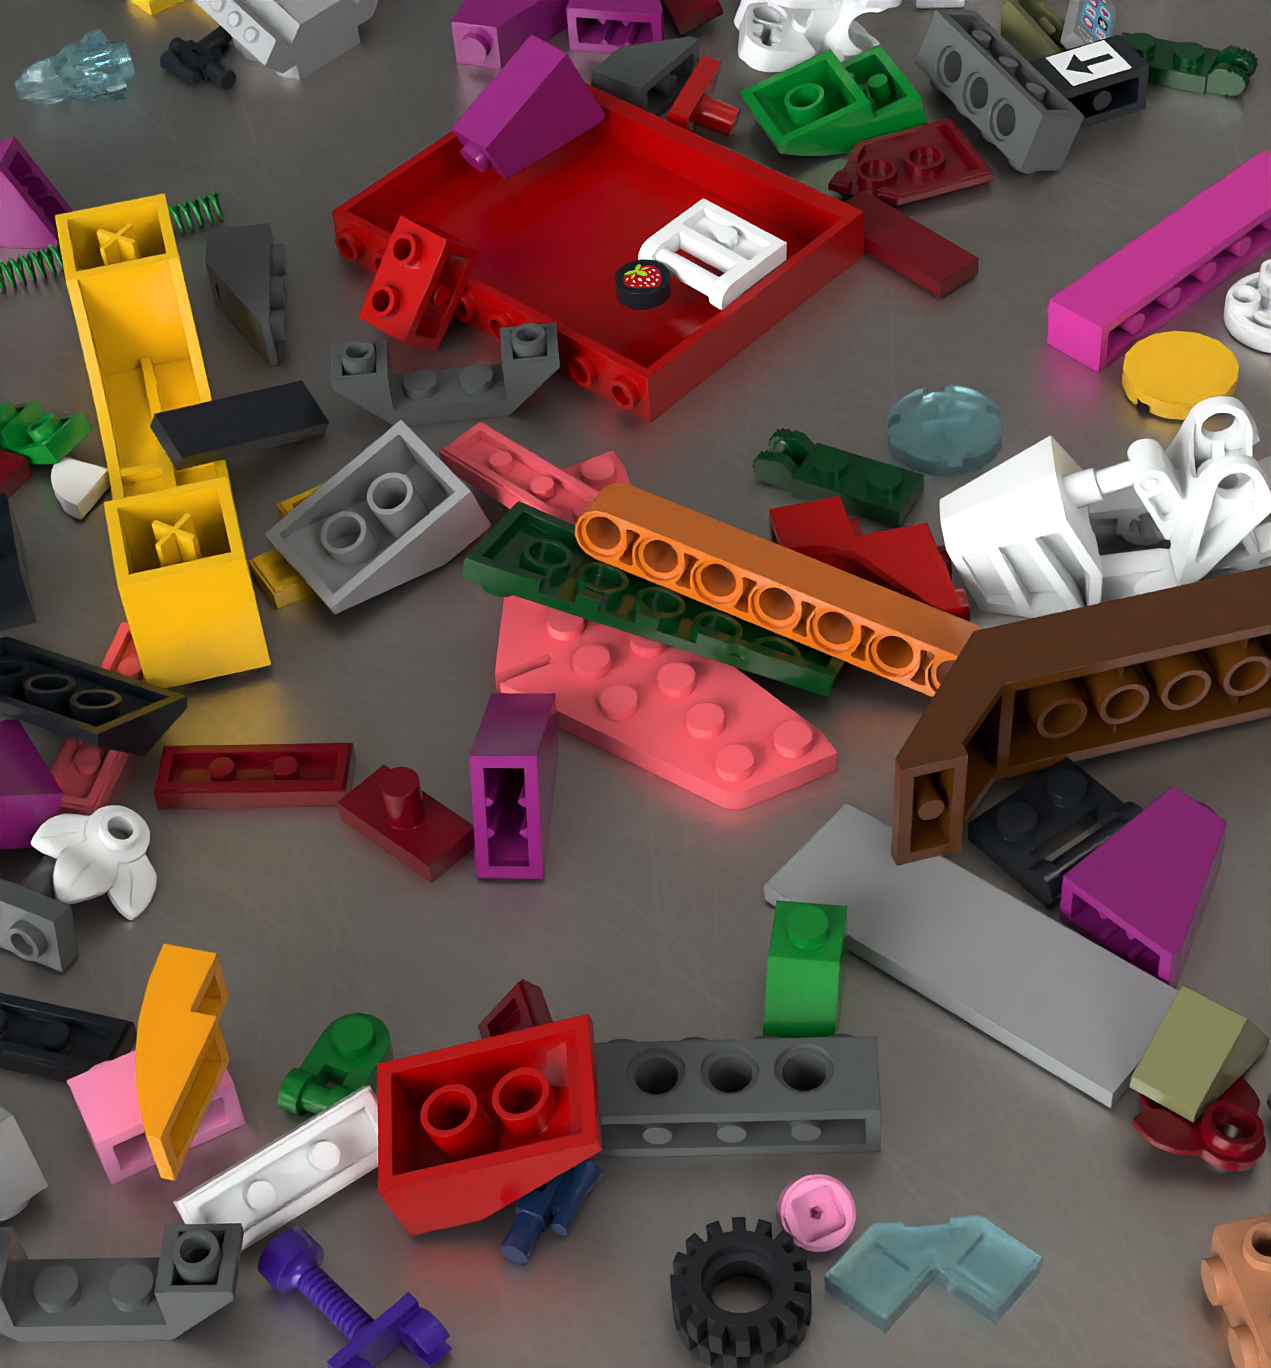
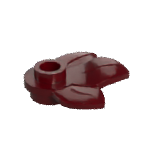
M1242 1076L1216 1101L1209 1104L1205 1112L1194 1123L1139 1093V1099L1145 1112L1135 1116L1132 1125L1145 1140L1155 1147L1176 1155L1200 1156L1211 1165L1229 1171L1251 1169L1262 1159L1266 1149V1138L1263 1133V1122L1257 1114L1260 1100L1254 1089Z

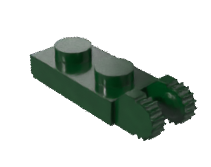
M1123 32L1120 36L1149 64L1148 84L1205 94L1206 92L1236 97L1245 92L1250 81L1248 78L1254 75L1258 66V58H1255V54H1252L1251 50L1248 51L1246 48L1241 50L1237 46L1230 45L1220 51L1203 47L1195 42L1180 43L1158 39L1147 33L1131 34Z
M789 428L777 429L769 439V451H761L751 466L754 469L753 473L757 475L756 478L761 479V482H766L767 485L772 484L773 487L792 492L794 497L814 501L840 496L846 513L893 528L900 527L924 491L923 474L821 443H816L815 445L805 433L796 430L792 432Z

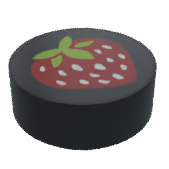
M643 259L626 263L615 274V288L618 301L624 306L635 310H649L662 305L671 295L669 269L664 264L654 260Z

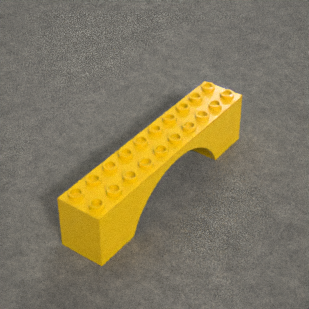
M165 193L55 215L65 279L84 353L108 467L113 500L103 503L117 585L145 682L166 689L271 665L226 459L177 471L150 428L156 413L212 401Z

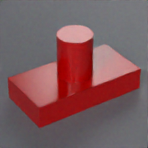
M702 55L669 110L667 121L691 132H694L697 125L724 136H732L740 117L741 108L712 98L721 61Z

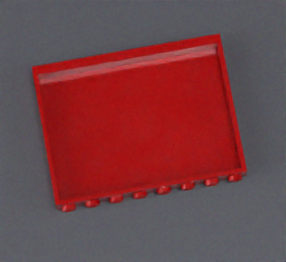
M587 83L586 85L606 115L605 118L595 127L510 178L506 179L489 168L484 173L474 168L461 155L460 151L464 146L455 133L451 131L332 211L336 233L335 244L339 254L346 260L355 262L375 274L400 215L434 225L476 247L480 252L453 316L459 321L468 323L492 336L500 343V328L514 327L526 323L545 324L556 322L560 368L557 372L573 380L579 386L594 391L614 402L620 408L629 410L649 422H653L864 256V211ZM703 198L787 242L786 261L750 287L723 310L711 305L708 296L670 276L671 295L665 303L649 310L631 309L621 304L616 297L615 274L617 270L626 263L638 260L639 251L649 237ZM681 249L675 252L718 277L724 274L722 271Z

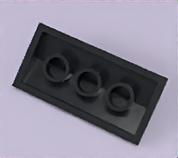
M7 636L0 638V713L96 747L145 756L188 708L186 695Z

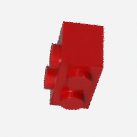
M400 215L396 227L388 240L387 249L375 278L368 288L365 302L358 317L403 343L438 351L480 250L434 225Z

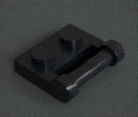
M1067 757L968 823V840L1042 904L1048 905L1061 897L1063 875L1131 821L1143 809L1134 802L1128 801L1123 803ZM1096 823L1102 825L1101 828L1054 860L1049 861L1045 859Z

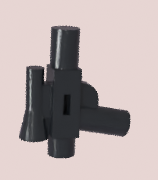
M219 26L197 43L191 39L185 41L180 37H176L169 43L168 50L161 55L160 66L163 69L177 72L194 84L199 83L201 79L206 82L211 80L224 89H230L236 82V74L220 63L222 60L220 50L232 41V36L222 26Z

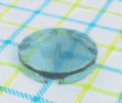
M943 385V392L928 393V387L914 390L899 399L888 415V446L893 455L910 469L928 475L957 476L977 471L993 461L1002 447L1003 422L1000 419V410L995 402L979 391L959 385Z

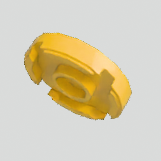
M1185 331L1156 333L1136 342L1125 354L1122 386L1127 397L1137 405L1138 400H1140L1142 403L1149 405V413L1167 419L1185 420L1190 410L1197 403L1205 399L1217 396L1235 397L1239 364L1230 349L1220 341L1203 334Z

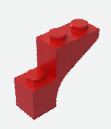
M840 496L769 509L771 542L970 622V608L966 592L963 587L954 588L950 556L946 551L945 545H936L928 523L863 535L859 520L857 518H848Z

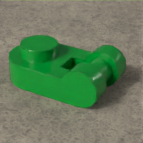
M365 1013L346 1014L332 1021L322 1032L299 1069L294 1068L285 1076L278 1093V1106L280 1109L299 1116L305 1115L308 1111L318 1114L362 1086L370 1085L375 1093L378 1088L377 1064L393 1060V1048L389 1030L383 1021L371 1014ZM328 1081L338 1084L332 1089L325 1087Z

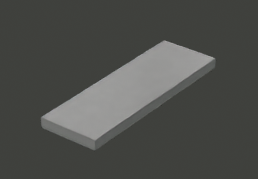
M848 802L764 884L765 900L776 906L777 900L847 906L849 951L1109 1108H1112L1129 1088L1132 1074L1178 993V990L941 855L897 866L891 855L892 827Z

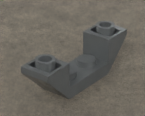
M556 322L545 324L526 323L514 327L500 328L502 363L489 365L473 364L467 367L438 370H415L407 373L393 374L387 339L371 341L354 340L348 343L331 344L330 381L332 390L392 425H395L400 420L407 426L507 417L560 368Z
M242 1223L165 1224L160 1257L28 1259L15 1228L0 1227V1334L19 1342L173 1340L235 1299L244 1236Z

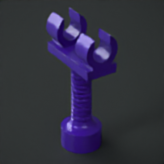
M291 1227L278 1234L267 1245L259 1258L258 1272L280 1294H290L299 1289L350 1339V1342L327 1361L328 1368H375L380 1361L402 1342L419 1362L431 1368L452 1349L445 1342L450 1336L445 1327L431 1312L421 1308L418 1300L409 1292L374 1320L320 1268L324 1259V1250L302 1227Z

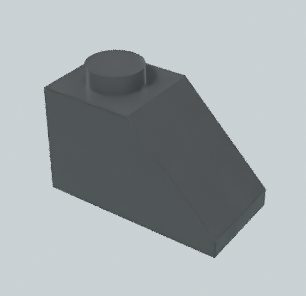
M690 36L621 46L591 71V86L661 117L672 107L700 60L699 39Z

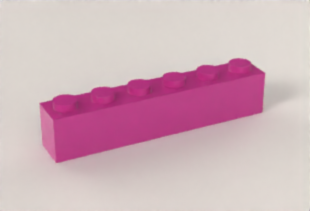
M1263 150L1243 165H1238L1230 174L1210 188L1202 190L1194 199L1174 213L1166 215L1157 225L1138 238L1132 239L1124 248L1102 263L1096 264L1088 273L1071 285L1057 291L1049 299L1047 308V344L1099 373L1127 353L1136 342L1156 332L1271 248V154Z

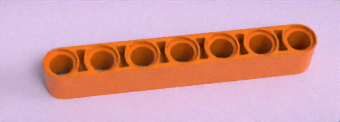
M617 482L603 488L579 517L575 525V536L579 546L585 553L599 561L930 697L935 695L973 631L983 629L974 623L630 484Z

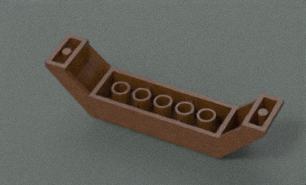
M1271 565L973 631L895 758L891 855L896 865L961 851L963 826L997 779L1053 767L1067 757L1075 762L1271 716Z

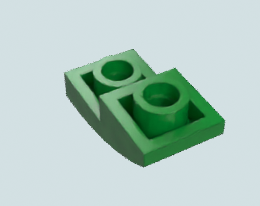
M37 400L13 405L11 401L0 404V449L26 457L29 464L47 465L59 463L94 430L82 411L57 416L55 412L47 414Z

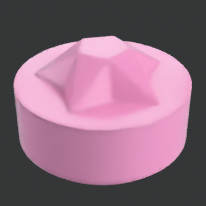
M807 1174L794 1179L783 1189L777 1202L776 1216L780 1230L784 1229L793 1236V1245L798 1248L802 1247L803 1250L825 1252L838 1247L849 1237L855 1224L856 1208L851 1193L840 1181L827 1175Z

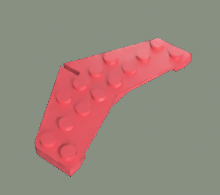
M614 451L592 457L562 469L599 492L612 483L630 484L626 467ZM516 596L504 597L494 673L497 692L556 693L558 728L727 809L748 808L838 770V753L822 731L737 668Z

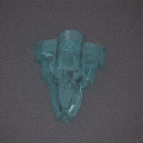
M100 29L85 33L82 40L65 45L57 56L37 61L25 68L22 76L14 81V85L19 98L29 100L33 105L53 104L68 99L81 102L107 99L112 102L126 98V80L136 77L133 62L125 41L122 39L109 43L104 33Z

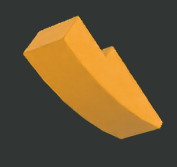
M163 943L148 980L138 1020L135 1069L137 1098L149 1146L161 1178L175 1181L230 1061L219 1024L220 1017L230 995L217 953Z

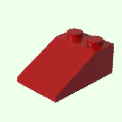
M589 1014L377 1064L378 1193L410 1236L483 1220L602 1151L593 1021Z

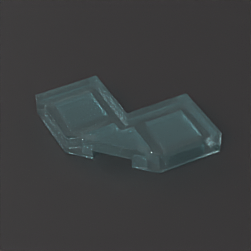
M981 1215L949 1217V1224L905 1227L903 1221L872 1224L824 1276L825 1290L885 1334L932 1281L996 1325L1041 1273L1043 1257Z

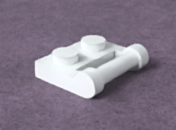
M703 198L649 237L639 251L638 260H654L664 264L669 269L670 276L708 296L711 305L723 310L750 287L786 261L787 242ZM681 249L722 271L724 274L718 277L675 252Z

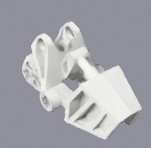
M741 0L734 18V24L739 30L738 55L751 68L764 72L785 71L830 49L840 62L845 61L880 44L874 37L868 34L863 25L857 22L856 17L867 12L879 13L887 8H895L901 4L902 0Z
M1230 396L1211 397L1197 403L1190 410L1166 451L1163 450L1156 440L1140 439L1132 443L1128 448V461L1095 471L1094 467L1083 470L1050 435L940 499V522L946 551L980 611L1024 618L1040 617L1203 581L1211 573L1218 570L1232 569L1239 573L1270 566L1271 456L1259 461L1253 458V445L1260 441L1256 423L1245 405L1239 399ZM1230 413L1235 416L1233 424L1223 431L1212 432L1202 428L1203 422L1214 414ZM1114 523L1116 536L1122 535L1127 542L1134 545L1147 546L1157 544L1166 539L1170 540L1171 547L1170 549L1156 548L1099 556L1096 536L1091 527Z

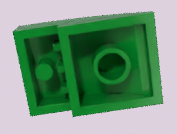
M880 44L842 62L838 60L830 49L739 91L743 102L779 154L797 156L850 153L855 144L860 141L927 124L921 96Z

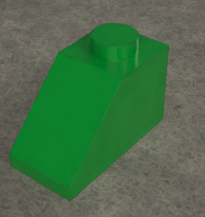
M776 901L768 954L763 1035H772L780 1038H810L838 1034L848 960L847 906Z

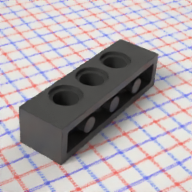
M935 9L915 64L930 78V84L942 91L956 105V110L963 116L968 117L982 131V136L985 140L996 145L1009 159V164L1014 169L1026 174H1033L1036 171H1061L1084 115L976 11Z
M838 1033L826 1037L780 1038L772 1035H763L753 1039L708 1040L701 1037H688L680 1041L636 1042L630 1039H615L609 1042L595 1043L602 1151L590 1158L881 1152V1101L877 1036H852ZM811 1088L812 1090L800 1091L796 1089ZM726 1090H740V1091L731 1092V1093H729V1092H723V1091H726ZM657 1091H664V1092H665V1093H662V1094H650V1093L657 1092Z

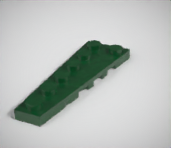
M520 501L503 516L464 560L461 578L481 585L491 595L523 598L826 697L830 695L849 666L848 662L591 557L579 546L575 536V525Z

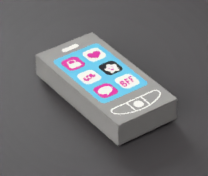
M1070 0L1060 43L1069 50L1112 37L1118 10L1108 0Z

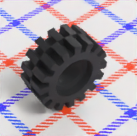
M732 1217L733 1231L725 1233L722 1231L719 1220L707 1224V1241L704 1242L694 1232L685 1241L687 1255L679 1251L677 1252L673 1261L674 1274H670L674 1322L676 1330L681 1329L683 1344L689 1351L698 1345L700 1361L709 1366H712L718 1354L723 1355L724 1368H738L739 1359L749 1358L751 1368H765L764 1354L769 1352L777 1364L781 1363L789 1357L788 1341L799 1348L805 1339V1325L810 1326L811 1271L807 1269V1256L802 1247L794 1250L793 1236L784 1229L773 1240L771 1222L758 1219L755 1232L746 1231L745 1217ZM738 1276H748L762 1280L767 1283L772 1292L770 1300L766 1305L746 1313H734L723 1310L714 1303L711 1296L715 1286L719 1283Z

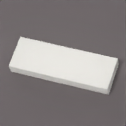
M362 1086L173 1201L185 1224L242 1223L244 1236L241 1251L378 1167V1099L371 1086Z

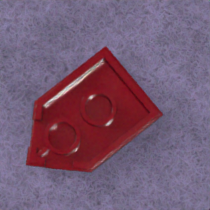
M948 118L856 143L849 153V161L843 170H838L828 183V190L849 197H854L862 191H866L890 206L901 207L990 183L994 180V172L954 120Z

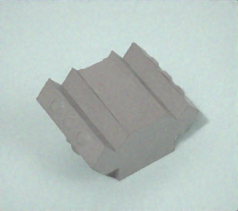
M193 0L233 36L235 49L242 52V56L245 59L261 62L264 66L273 69L279 76L295 78L299 81L359 44L358 26L372 18L379 0Z

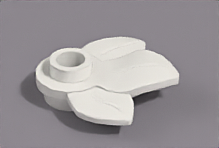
M109 805L97 809L90 816L64 813L48 819L35 833L31 845L38 851L57 858L53 872V889L56 900L70 905L93 899L107 892L112 904L128 920L136 919L149 905L156 889L157 875L145 855L150 844V831L145 820L137 812L124 806ZM108 829L123 833L127 839L113 837Z

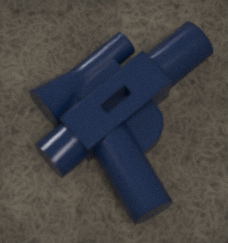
M586 1159L555 1177L547 1185L543 1184L515 1201L518 1203L515 1208L517 1215L500 1247L501 1254L510 1261L525 1264L541 1232L546 1233L551 1221L550 1227L555 1233L567 1235L585 1197L603 1176V1170L599 1165Z

